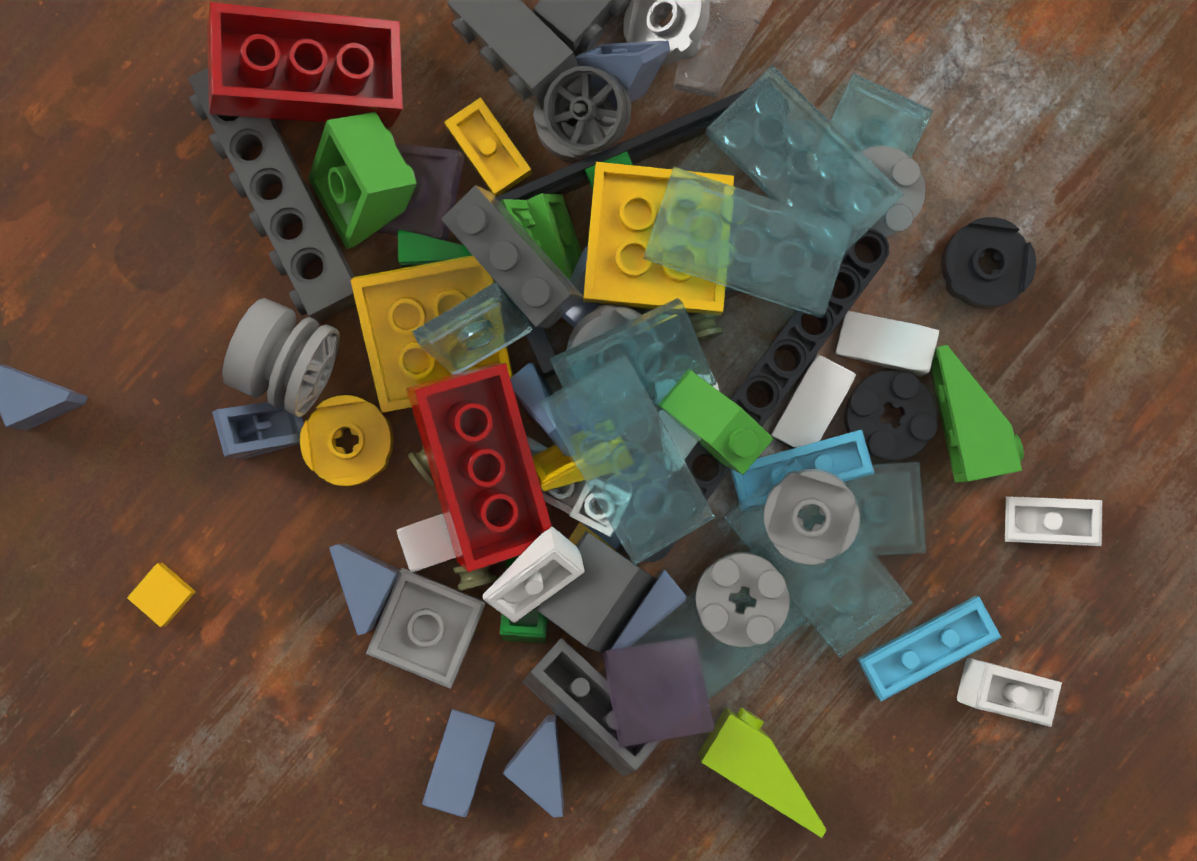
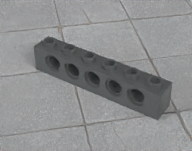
M208 68L188 77L195 94L189 96L190 101L202 121L209 119L215 133L209 135V138L221 159L228 158L235 171L229 174L230 180L241 198L248 196L254 208V211L249 213L250 219L262 238L268 235L275 249L269 252V256L282 277L288 274L295 288L289 292V295L301 316L308 314L309 317L320 323L355 305L356 302L350 281L355 276L275 120L239 116L236 120L228 122L226 121V115L209 114ZM256 145L263 146L258 158L246 161V154L251 147ZM276 183L283 184L282 192L276 199H265L266 191L271 185ZM294 222H302L303 230L301 234L293 240H286L285 231L287 227ZM316 260L323 261V271L320 276L307 280L305 278L307 265Z

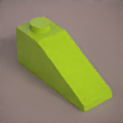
M725 707L698 752L701 763L822 838L826 828L772 740L761 729L764 721L740 707L737 714Z

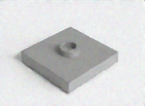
M401 568L366 654L451 689L487 602L416 572L411 573L406 568Z

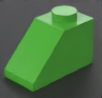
M689 369L658 404L661 409L720 463L742 475L774 439L740 406Z

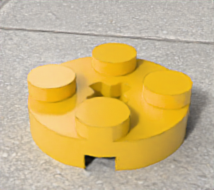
M335 396L320 403L316 407L317 410L311 414L309 420L305 421L300 434L301 453L308 467L315 471L320 478L325 479V481L339 486L361 485L372 480L387 468L393 451L394 438L390 422L381 413L379 407L357 396ZM350 428L352 435L359 437V443L353 446V452L346 454L343 447L336 446V439L343 437V430Z

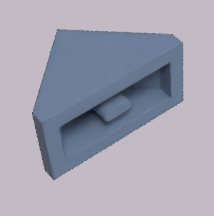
M668 40L599 44L575 58L578 66L595 67L616 76L626 87L630 101L633 102L646 94L668 55L670 46ZM591 75L592 85L600 92L608 82L599 76ZM613 92L606 99L617 109L618 102Z
M0 364V414L5 426L8 428L29 430L85 405L88 396L10 366Z
M268 402L217 409L212 412L224 457L244 460L300 444L301 429L304 425L302 416L297 417L288 413L285 410V405L277 408Z
M347 543L329 547L357 635L367 633L375 629L385 609L400 569Z
M556 714L547 715L506 764L503 772L509 780L553 818L563 817L564 811Z

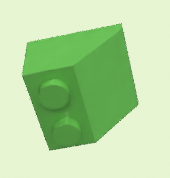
M376 112L327 120L308 180L343 244L348 249L355 247L405 212L417 182L412 168L405 163L395 146L392 133L385 128Z

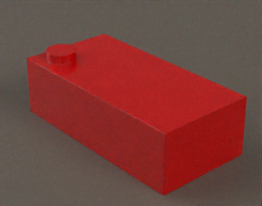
M210 2L207 23L209 114L326 123L327 120L376 112L385 127H393L403 109L399 21Z
M493 362L406 388L457 563L467 572H471L521 555L552 525L506 363Z

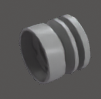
M267 298L259 299L243 316L230 340L223 364V383L254 398L263 395L267 391L269 404L277 408L285 405V410L288 413L301 417L314 405L330 378L340 344V332L327 324L319 327V323L311 317L302 319L297 325V316L292 309Z

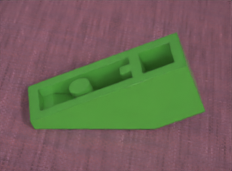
M949 346L936 347L930 372L955 483L1022 471L1020 461L1024 458L1023 445L1019 436L1014 434L1010 422Z

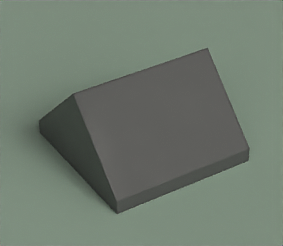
M586 531L576 545L581 553L585 572L535 609L584 646L608 655L610 647L656 578Z

